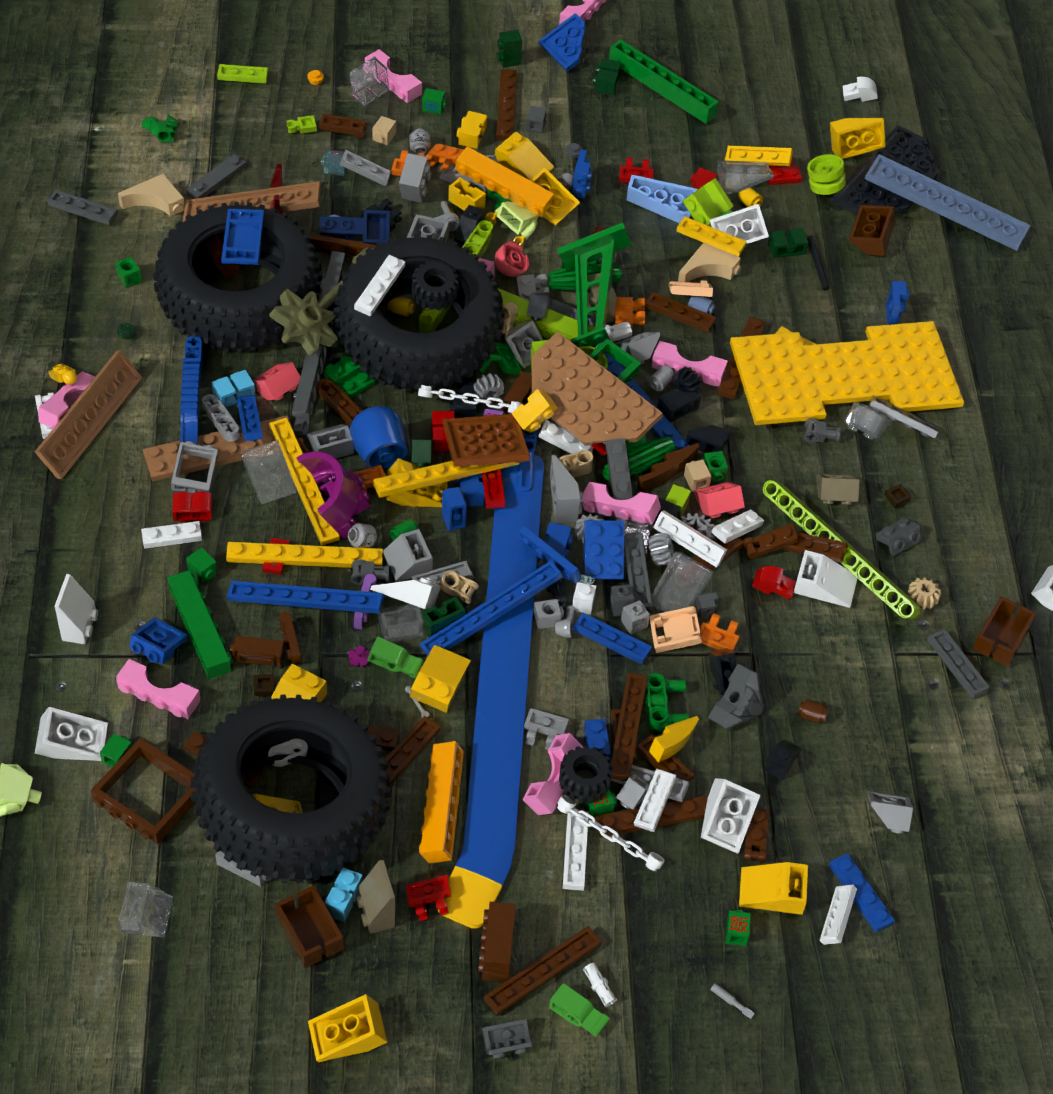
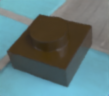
M901 484L885 490L884 496L894 508L911 500V496Z
M274 674L254 675V696H272L274 692Z

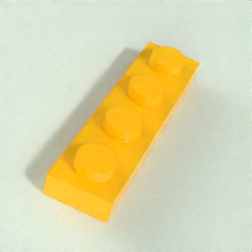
M728 146L725 162L727 164L790 166L793 150L792 148Z
M685 216L677 226L676 231L738 257L746 247L747 242Z

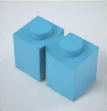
M243 370L230 375V378L226 376L213 381L212 390L213 394L220 399L226 408L237 403L234 394L237 397L255 395V384L247 371Z
M346 868L340 871L335 881V887H332L324 902L332 918L342 922L346 921L353 907V902L355 903L356 901L355 896L359 895L358 886L363 881L362 874Z

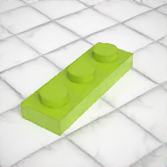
M219 64L217 78L218 80L266 83L268 68Z

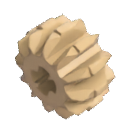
M925 577L922 580L917 578L909 585L907 595L921 606L923 610L926 607L932 609L939 602L941 590L938 589V584H933V579L928 581Z

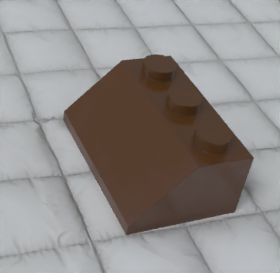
M860 205L849 241L867 255L885 256L896 223L894 207Z

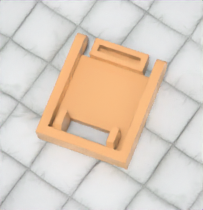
M701 280V283L671 281L668 285L672 294L712 297L713 287L704 280Z
M691 606L649 616L656 653L702 643L696 607ZM664 627L665 636L658 637L656 628Z

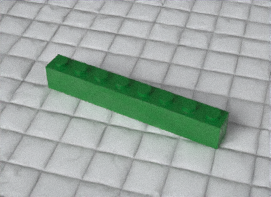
M621 39L610 46L609 60L620 61V69L705 124L717 116L719 101Z

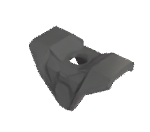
M737 664L728 679L729 686L720 701H716L708 716L709 720L727 730L745 721L758 718L764 707L758 673L741 664Z

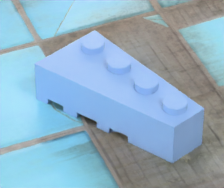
M631 175L627 191V201L680 223L684 216L690 219L692 217L682 200L697 189Z

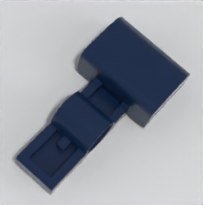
M364 210V218L320 216V235H333L341 239H352L354 236L363 237V243L373 245L380 241L383 244L388 242L390 211Z

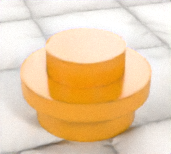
M313 70L308 73L307 77L311 84L319 85L324 79V74L321 71Z

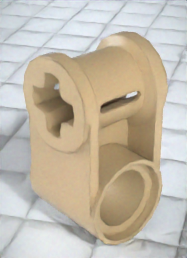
M513 302L505 303L502 309L504 310V318H502L504 326L503 330H498V332L505 335V337L508 331L514 327L518 308Z
M581 450L559 458L573 478L589 474L593 469V454L588 450Z
M453 571L446 572L439 583L443 592L453 597L456 596L459 601L466 604L471 603V597L479 587L473 580L467 579ZM445 579H451L454 585L446 584Z

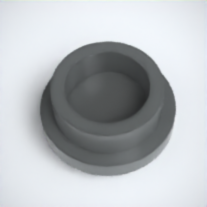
M577 143L567 145V155L570 158H578L582 146Z

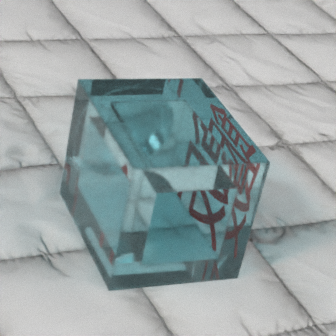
M326 150L325 156L321 158L324 174L344 176L346 167L339 165L344 151Z

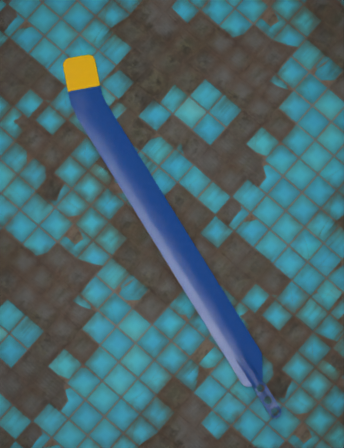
M521 427L529 452V461H523L518 465L506 467L501 473L505 507L495 508L486 601L536 570L537 555L531 547L527 548L522 544L519 530L525 526L539 537L544 462L542 458L535 455L537 430L529 432ZM534 596L488 624L483 630L464 844L459 860L449 877L452 897L446 898L449 914L442 915L470 928H479L483 925L484 910H489L490 901H496L510 872L515 849Z

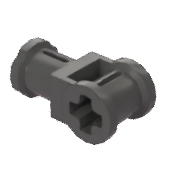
M817 419L805 421L806 432L803 437L806 442L824 443V439L839 442L840 426L837 428L828 427L826 422Z
M362 559L352 562L353 575H351V582L353 584L363 585L364 578L368 574L375 575L376 580L389 582V565L385 567L374 566V562H367Z

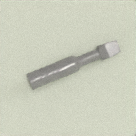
M716 983L711 987L710 990L728 1004L734 1005L742 1011V1014L752 1019L755 1013L748 1007L740 1004L734 996Z

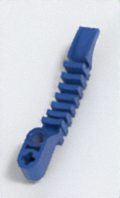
M190 336L185 342V358H183L180 442L190 441L198 445L200 371L203 368V348L200 337Z

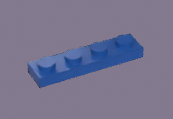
M255 395L238 397L237 404L244 441L262 439L263 435Z
M525 526L519 530L522 544L527 548L531 547L534 553L539 558L546 559L547 563L552 561L566 580L571 579L574 583H577L581 579L577 567Z
M585 613L581 614L573 626V631L641 665L652 650V646Z
M846 853L830 861L829 866L843 886L853 884L857 888L854 902L875 933L893 925L895 922L894 918L849 854Z

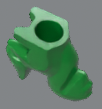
M168 114L165 121H159L156 117L151 116L145 118L141 125L146 130H150L152 135L156 136L161 143L174 142L172 134L177 133L175 128L179 126V122Z

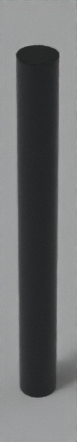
M810 236L807 238L808 246L822 288L826 291L829 289V284L814 239Z

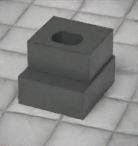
M716 592L697 595L695 605L700 617L713 615L718 601Z

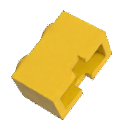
M468 111L466 117L462 119L461 128L459 127L457 130L458 145L478 149L481 142L479 136H483L487 128V115Z
M459 177L449 185L448 201L464 211L468 205L485 209L486 193L477 187H471L469 182Z
M537 389L527 398L529 402L526 405L521 404L511 413L525 431L534 432L538 430L541 424L546 419L551 418L554 415V411L558 409L548 393Z

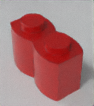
M185 491L174 493L173 520L179 522L212 520V493L205 491L193 494Z

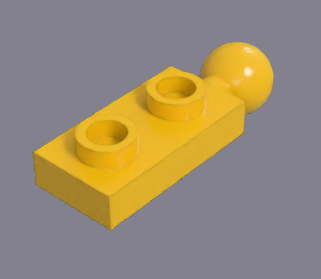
M58 364L52 367L53 370L48 371L50 378L59 383L64 382L67 385H72L77 381L75 369L67 365Z

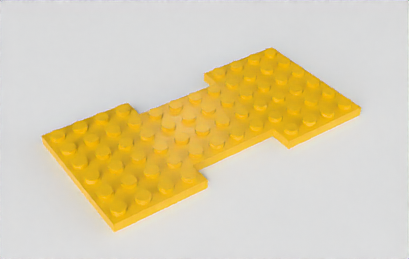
M934 321L868 326L865 330L868 340L803 345L799 332L732 337L730 339L732 352L755 425L825 419L826 412L823 405L870 401L873 395L882 400L889 399L891 404L907 412L963 407L964 400Z

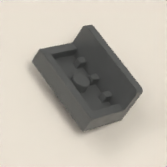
M906 518L900 519L895 524L885 527L876 533L877 541L889 545L890 554L893 556L922 541L919 524Z
M526 1019L482 1027L486 1054L493 1055V1058L504 1057L507 1051L512 1050L515 1051V1054L528 1052V1047L533 1046L532 1041H530Z

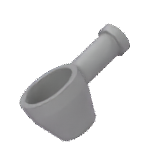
M567 606L566 619L556 622L555 633L564 638H572L573 618L576 608L574 606Z

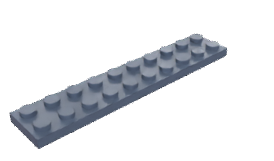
M880 154L865 176L866 180L1016 251L1031 226Z

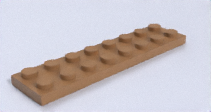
M320 181L186 200L183 222L186 221L185 217L189 214L194 216L199 209L202 211L209 210L208 207L211 205L214 208L221 207V203H226L229 206L234 205V202H239V205H247V202H250L252 206L259 207L262 204L265 205V209L270 210L274 195L280 196V213L313 209L319 207L321 184Z
M121 350L113 354L35 450L37 456L57 479H62L143 378Z
M287 415L261 421L263 438L256 441H244L242 426H239L240 437L236 441H226L218 431L198 436V445H210L218 449L215 467L280 452L270 430L269 423L287 418L289 421ZM180 440L143 449V455L152 482L173 477ZM184 454L180 475L210 468L211 459Z

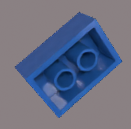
M584 521L583 575L592 577L591 579H624V521Z

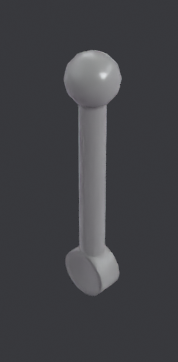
M406 686L405 692L410 695L412 687ZM413 699L421 712V718L424 716L429 718V712L423 709L418 700Z

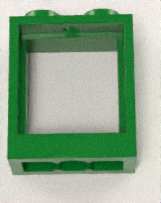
M609 339L599 343L591 354H587L596 361L601 355L606 353L626 367L617 377L626 385L639 373L641 362Z

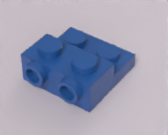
M580 149L574 171L572 194L576 198L585 199L587 192L590 193L591 190L589 180L591 181L593 170H590L591 163H589V158L586 157L587 150Z
M892 281L886 302L887 325L899 324L902 312L906 310L905 300L909 299V289L906 287V282Z
M154 617L131 634L129 647L135 654L141 653L147 656L150 662H158L162 665L174 656L175 649L186 641L187 634Z

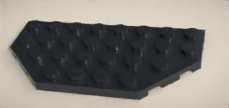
M897 125L886 137L885 147L875 150L846 181V186L832 197L831 202L855 215L858 214L860 205L893 206L895 214L906 213L914 202L866 180L865 176L880 154L934 180L938 176L939 170L934 164V157L931 150L928 149L927 140Z

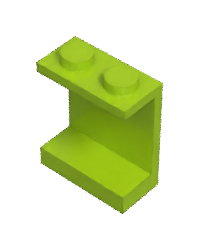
M716 178L682 200L694 220L705 225H709L711 219L717 218L734 207Z

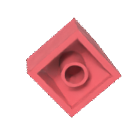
M293 362L275 365L252 381L255 384V390L266 400L278 401L285 396L284 393L287 391L291 392L298 388L301 376Z
M726 482L693 490L703 514L710 516V518L720 517L721 513L728 512V514L737 513L739 509L745 508L740 485Z

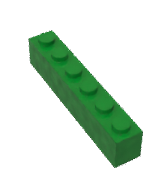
M190 570L167 577L169 591L207 678L211 679L231 672L232 656L230 652L225 651V640L223 636L219 637L218 635L219 628L217 622L212 621L211 609L209 606H205L206 599L203 591L199 592L198 590L199 583L196 576L192 577Z

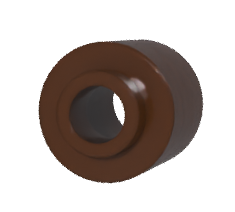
M806 699L805 702L800 703L798 713L801 714L800 718L819 724V722H825L829 708L824 707V704Z

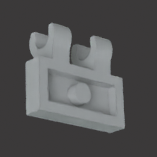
M534 274L516 276L519 297L530 301L531 293H541L549 296L546 274H540L536 278H534Z
M530 708L524 724V729H528L525 744L533 746L538 732L548 735L545 749L549 750L555 736L565 734L569 719Z

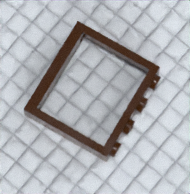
M140 738L91 789L92 801L97 804L98 808L103 807L114 819L119 818L129 829L140 832L145 840L149 839L158 845L196 803L191 800V792H194L196 789L190 788L191 777H194V773ZM139 757H142L189 789L156 826L106 794Z

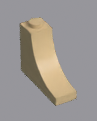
M164 174L118 193L119 205L122 209L133 206H150L164 211L170 217L185 210L184 198Z
M703 243L679 272L678 282H690L703 276H718L731 280L741 270V258Z

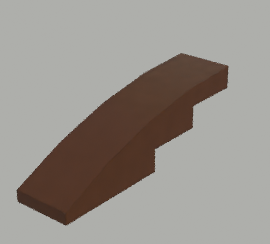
M697 443L665 454L663 462L652 465L650 473L639 476L638 491L645 492L653 489L685 469L686 463H690L697 458L699 444Z

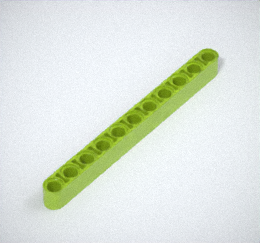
M772 480L767 481L763 485V493L809 535L824 538L825 534L829 533V539L847 543L848 549L841 564L899 616L912 620L919 616L920 607L788 488ZM776 486V492L772 494V488ZM789 497V503L785 505V500ZM802 509V516L798 517V512ZM813 521L816 522V526L814 529L811 528V524ZM855 556L856 563L852 566L851 560ZM869 568L870 575L866 578L865 571ZM881 581H883L884 587L883 589L879 590L878 585ZM897 593L898 599L896 602H893L892 596ZM910 605L912 612L907 615L906 608Z

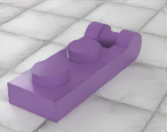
M368 574L365 576L361 591L376 592L370 590L371 586L376 585L375 575ZM355 612V629L362 630L364 622L367 623L369 613Z

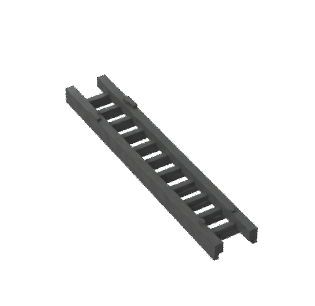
M332 251L326 278L322 279L320 299L342 281L345 253ZM334 302L326 310L334 312V308L338 307V305H335ZM336 317L328 325L332 331L334 328ZM320 343L319 349L312 356L306 353L297 393H294L295 401L292 416L296 417L293 428L296 436L307 437L318 393L317 384L321 380L329 346Z

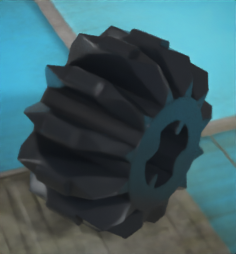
M684 366L673 376V384L676 386L675 389L679 391L698 394L703 388V381L700 379V375L693 371L691 367L687 368Z

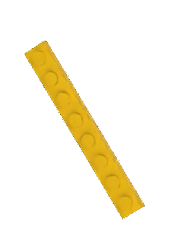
M284 418L270 422V430L321 546L340 540L339 534L318 512L317 508L325 502L312 474L297 460V457L303 453L288 419Z
M453 461L376 478L373 479V486L379 497H385L518 465L519 463L509 462L485 464L482 466L454 467Z
M228 542L226 561L257 564L279 562L284 563V565L352 568L354 560L362 559L367 562H374V566H382L383 549Z

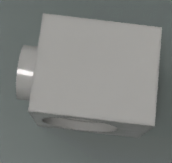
M557 599L534 602L533 615L537 629L555 627L556 622L564 618L563 607L559 606Z
M639 600L623 607L621 621L630 635L648 628L650 614Z
M633 775L628 778L616 798L620 800L622 806L633 810L639 807L643 801L649 784L637 775Z

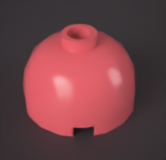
M512 241L503 244L496 251L494 258L498 271L507 277H516L523 274L529 267L527 254L524 256L522 253L524 249Z

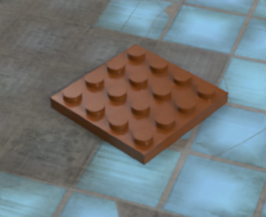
M512 414L443 419V428L454 467L529 461V452L521 427Z

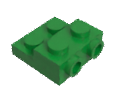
M344 355L335 365L332 363L327 365L324 370V379L332 380L351 399L375 385V379H371L369 373L362 372L359 369V364L355 365L352 362V355Z

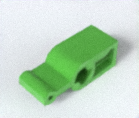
M378 636L367 660L392 672L401 671L412 678L417 677L424 662L423 659L408 654L407 650Z
M564 983L550 999L549 1008L573 1025L583 1027L595 1037L600 1034L609 1022L610 1018L607 1015L596 1010L590 1001Z

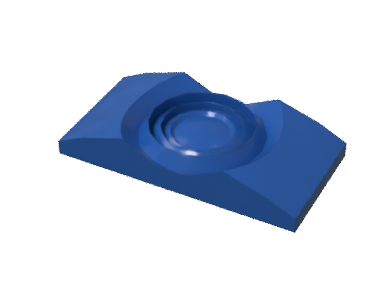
M228 209L222 263L258 265L263 234L264 210Z

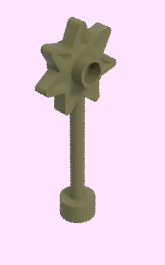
M368 248L363 249L353 258L352 263L356 264V258L359 255L364 256L366 254L365 250ZM340 281L318 302L313 291H310L302 300L292 291L286 289L280 295L282 306H276L269 314L272 319L284 326L282 342H300L310 356L319 349V343L331 347L338 338L328 325L336 315H334V312L326 309L335 302V296L340 295L338 288L339 285L343 284V281Z

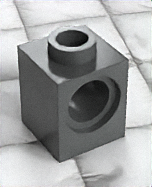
M530 106L526 131L542 134L547 108Z
M631 585L611 586L610 604L613 616H622L623 607L634 603Z

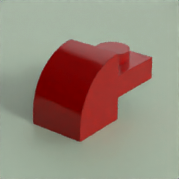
M764 566L756 571L752 587L768 595L774 592L789 600L793 596L796 581L783 575L784 569Z

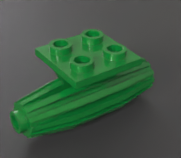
M596 260L589 262L588 275L601 273L602 264H596ZM562 262L561 269L548 273L550 289L576 290L575 268L566 271ZM617 265L613 267L611 284L618 283L619 279L622 278V270Z
M644 435L637 442L625 441L630 477L636 476L652 468V465L664 461L665 454L676 450L673 440L665 436L646 442ZM606 464L603 475L606 480L610 481L609 466Z

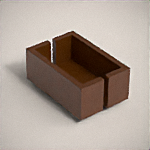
M1001 596L978 634L973 650L987 657L992 655L993 660L1009 667L1030 630L1037 613L1020 606L1015 619L1011 617L1017 603Z
M314 885L296 894L298 906L296 909L293 896L275 903L276 917L304 968L321 961L322 955H325L327 958L344 950V938Z
M490 901L489 910H484L478 972H482V981L504 983L509 979L516 904Z

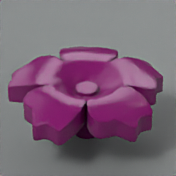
M364 646L355 648V651L350 650L348 652L349 664L355 667L359 665L361 667L367 666L370 652L365 651Z

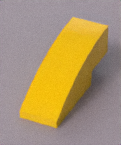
M697 716L666 726L663 734L655 737L649 752L658 763L675 755L685 746L699 720Z

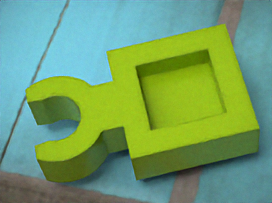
M314 115L297 117L298 121H286L288 133H295L300 130V133L317 131Z

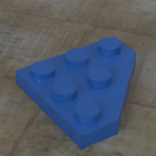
M575 13L538 41L539 45L567 72L580 63L586 24Z

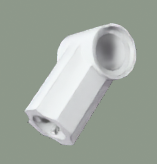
M622 322L613 326L606 325L605 327L611 342L632 336L631 325L628 322Z

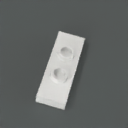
M656 769L634 821V826L651 832L655 831L675 783V774Z
M853 884L837 886L835 888L820 937V942L824 945L841 943L857 891Z

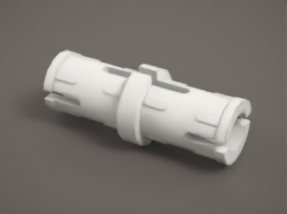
M595 963L588 964L584 967L583 971L592 984V990L599 995L604 1007L613 1005L617 999L608 986V980L601 975Z

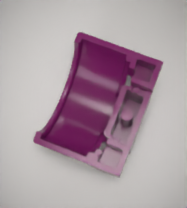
M314 451L298 456V462L312 474L317 483L321 484L320 490L326 496L330 495L329 499L317 508L319 514L343 539H346L350 528L357 524L353 516L371 507L368 501L370 498L369 493L362 487L364 484L363 479L352 470L347 471L335 457L328 453Z

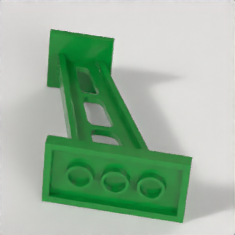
M623 222L557 248L566 271L575 268L578 337L570 340L577 347H596L606 339L610 340L605 327L615 252L632 246ZM602 257L600 277L597 280L588 282V263ZM599 284L598 303L595 307L589 309L588 289ZM597 312L595 330L588 332V316L591 313Z

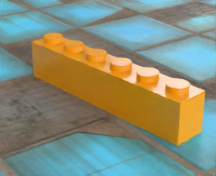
M468 146L456 159L455 170L461 175H465L474 182L484 185L491 191H495L503 198L515 202L518 206L524 207L534 215L543 217L553 204L554 193Z
M456 741L433 744V751L430 755L431 768L428 772L426 807H424V825L421 827L422 842L419 845V852L428 863L452 861L464 751Z

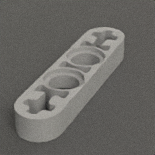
M214 394L202 397L203 409L226 441L238 440L240 437L239 427L220 399Z

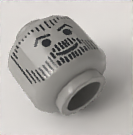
M416 129L409 136L410 149L415 154H425L431 148L430 133L424 129Z
M357 523L350 528L348 540L355 548H371L377 541V533L372 525Z

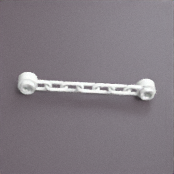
M421 385L418 391V396L432 398L433 394H438L442 399L453 400L460 398L463 402L469 404L482 402L486 403L488 407L501 409L504 406L508 407V412L510 413L522 404L517 401H511V404H507L501 399L492 397L487 400L480 399L478 395L471 393L457 395L453 390L449 389L436 391L432 390V386ZM444 392L453 393L450 394L451 397L442 396ZM467 396L476 397L474 398V401L476 402L468 401L465 399H468ZM490 400L499 401V406L490 405L492 403Z
M561 795L557 802V808L561 812L568 814L570 811L586 826H593L599 830L606 839L624 846L626 852L634 857L644 859L647 862L646 866L650 870L657 871V869L661 868L665 860L660 855L654 852H650L649 855L645 854L641 847L631 841H625L612 828L602 826L587 812L574 808L576 802L571 800L569 796ZM584 814L592 820H589L588 823L580 817H583ZM607 830H609L615 835H613L611 838L605 833L607 832ZM630 845L638 849L636 854L628 849Z

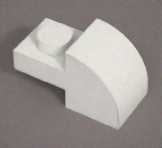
M857 77L856 83L843 85L844 100L861 98L862 102L877 99L875 82L868 77Z

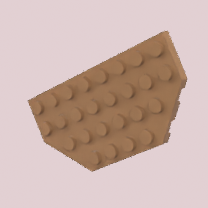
M558 331L532 355V393L537 389L546 391L558 407L551 419L585 446L592 445V443L603 442L605 444L606 440L625 438V441L637 442L663 417L661 411Z

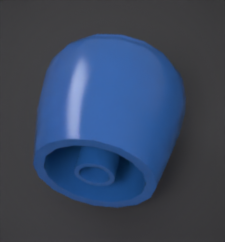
M375 406L355 416L350 425V435L353 439L355 450L368 468L381 465L383 470H388L398 458L405 460L408 455L406 432L403 421L395 410L386 406Z

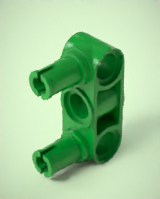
M652 673L647 677L645 707L648 727L651 731L660 733L665 730L666 726L689 719L688 713L676 714L668 712L667 693L685 692V679L668 680L659 673Z

